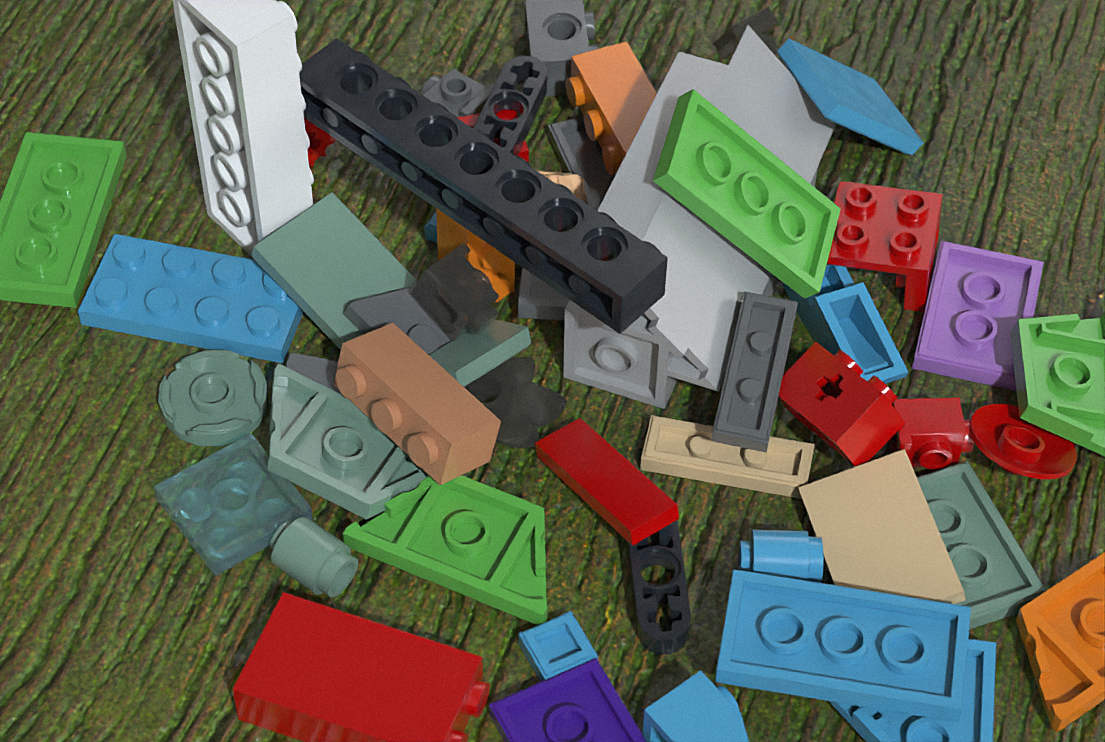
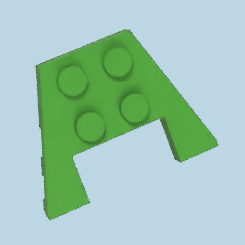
M1105 313L1101 318L1083 320L1079 318L1078 314L1018 319L1010 331L1019 417L1105 456Z

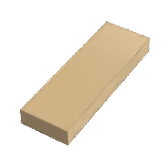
M651 415L642 452L640 470L802 499L798 487L808 484L814 444L770 436L766 453L711 441L714 426Z

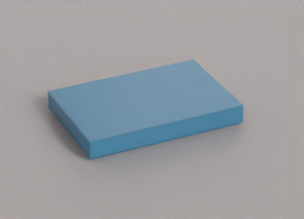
M788 39L777 51L780 59L826 119L907 155H913L924 143L875 79L791 39Z

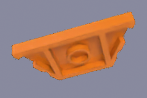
M1104 552L1021 607L1016 619L1050 725L1056 732H1059L1105 700Z

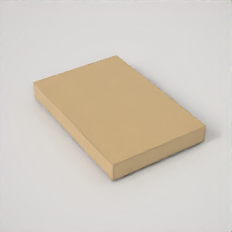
M905 449L798 487L816 537H822L823 556L834 585L949 604H957L966 600L960 580Z

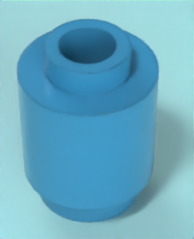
M752 529L750 541L739 542V570L821 583L823 576L822 537H808L807 531Z

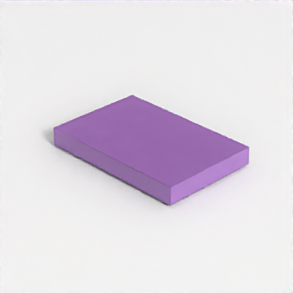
M941 241L912 369L1016 391L1010 331L1018 319L1033 318L1044 262Z

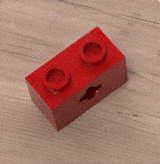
M815 342L783 375L778 399L794 418L851 465L856 467L865 464L906 423L892 405L896 401L897 396L875 375L868 381L862 378L863 370L844 351L839 350L833 355Z

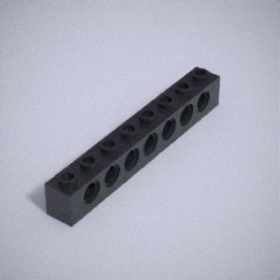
M336 38L302 63V70L299 72L301 93L306 103V109L303 111L304 118L617 333L621 334L665 295L668 257L663 255L655 245L648 241H642L618 225L610 215L598 212L574 196L566 186L556 184L533 169L525 159L512 155L491 141L481 130L471 128L453 116L440 103H434L412 89L404 79L394 77L373 63L363 52L353 50Z

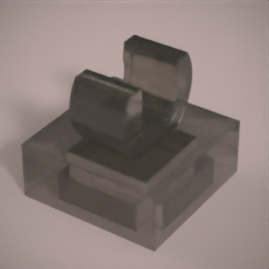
M767 7L732 26L713 44L722 59H725L734 54L749 25L772 53L776 55L778 53V46L773 38L766 35V33L776 26L778 21L770 8Z

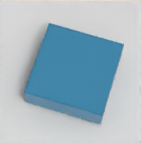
M571 611L518 634L519 646L540 682L593 658L598 660V655Z

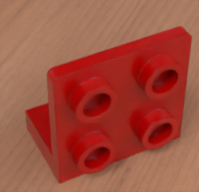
M845 181L840 182L834 204L841 209L827 264L897 273L896 287L905 288L904 310L925 312L939 238L943 194Z

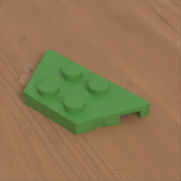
M463 475L442 485H439L431 476H428L420 482L416 489L410 492H402L385 503V512L361 527L357 522H354L347 526L343 532L344 543L357 552L533 624L540 625L547 621L544 507Z

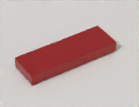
M581 418L535 442L537 457L632 546L679 519L677 503Z

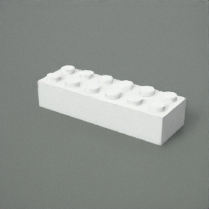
M173 0L207 214L251 256L253 246L314 205L311 188L314 178L309 168L307 151L310 147V141L305 131L303 113L306 109V103L301 93L299 76L302 64L297 54L295 31L298 28L297 20L290 7L283 1Z

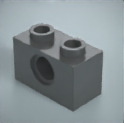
M525 0L527 56L541 60L547 67L546 96L567 95L566 79L571 77V57L598 49L597 45H589L588 41L594 40L593 11H584L583 0Z

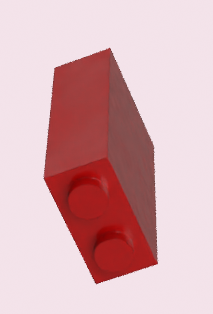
M283 592L232 690L238 720L303 742H467L468 734L464 733V730L471 716L476 718L481 716L488 699L490 684L483 681L482 656Z

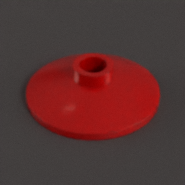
M1009 404L985 405L977 409L971 418L969 432L976 446L988 458L1009 473L1035 479L1051 480L1068 475L1076 464L1077 451L1073 442L1021 419L1018 406Z

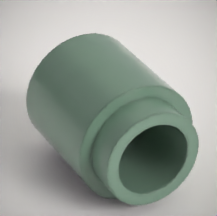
M305 516L294 521L288 520L277 529L270 543V548L273 550L271 555L272 564L316 595L325 593L331 598L336 597L349 585L358 568V559L351 555V548Z

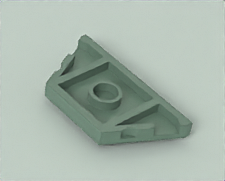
M281 364L276 366L272 382L267 470L364 519H369L385 511V503L402 492H410L416 489L420 482L429 476L393 440L381 432L374 422L349 399Z

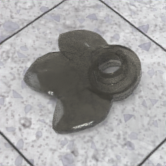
M510 358L464 387L480 402H490L482 404L501 420L496 441L514 448L534 447L535 442L539 441L537 427L553 422L567 406L566 398L553 390L532 382L535 373V362L532 358Z

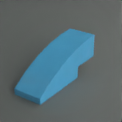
M827 264L820 293L805 299L785 283L782 284L790 300L798 302L796 312L813 340L833 355L839 350L844 351L863 370L861 377L866 381L875 375L886 384L907 376L908 370L864 283L855 285L845 266Z

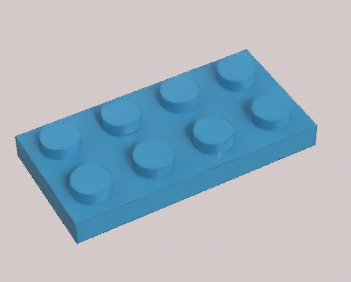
M114 234L78 310L81 325L210 350H229L241 356L282 364L285 361L304 312L256 260Z
M734 569L715 682L959 722L963 707L971 607Z

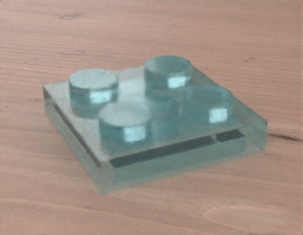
M252 433L154 486L158 502L215 576L269 546L273 535L284 522L288 520L294 521L303 516L313 521L310 505L289 480L267 470L268 453Z

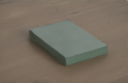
M332 192L253 246L251 254L261 267L340 350L342 343L364 335L344 315L352 302L421 285Z
M968 461L917 477L965 593L966 600L955 605L971 607L969 630L1019 613L1021 607L1046 591Z

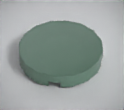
M205 350L186 356L175 364L176 370L168 378L165 375L160 383L158 403L167 429L180 440L194 445L224 446L239 441L259 427L268 411V387L260 367L253 361L250 364L240 359L238 353L229 350Z

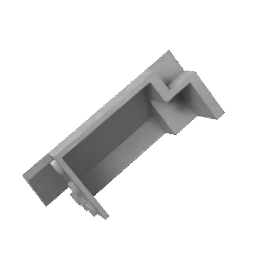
M749 25L729 65L678 52L597 210L598 212L610 215L618 225L642 241L652 243L663 255L668 257L665 295L621 334L569 300L565 308L564 378L665 409L678 379L720 392L725 380L744 291L772 296L779 280L776 276L653 181L678 97L694 89L815 187L818 165L836 124L822 115L798 81Z

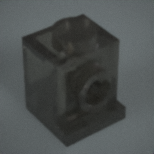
M465 243L459 245L428 268L411 293L453 341L469 329L475 335L479 334L500 314L493 307L499 295L494 291L489 278L481 270L474 268L466 259L471 249Z

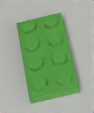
M694 89L679 96L653 181L804 299L820 293L841 208Z
M32 132L25 133L0 200V300L77 308L127 157L123 141Z

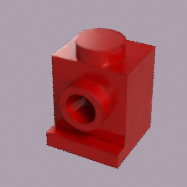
M960 397L896 399L892 404L906 423L888 441L889 452L892 454L905 449L912 467L939 469L945 466H954L959 463L961 453H971L973 451L974 441L969 432L971 419L963 418Z

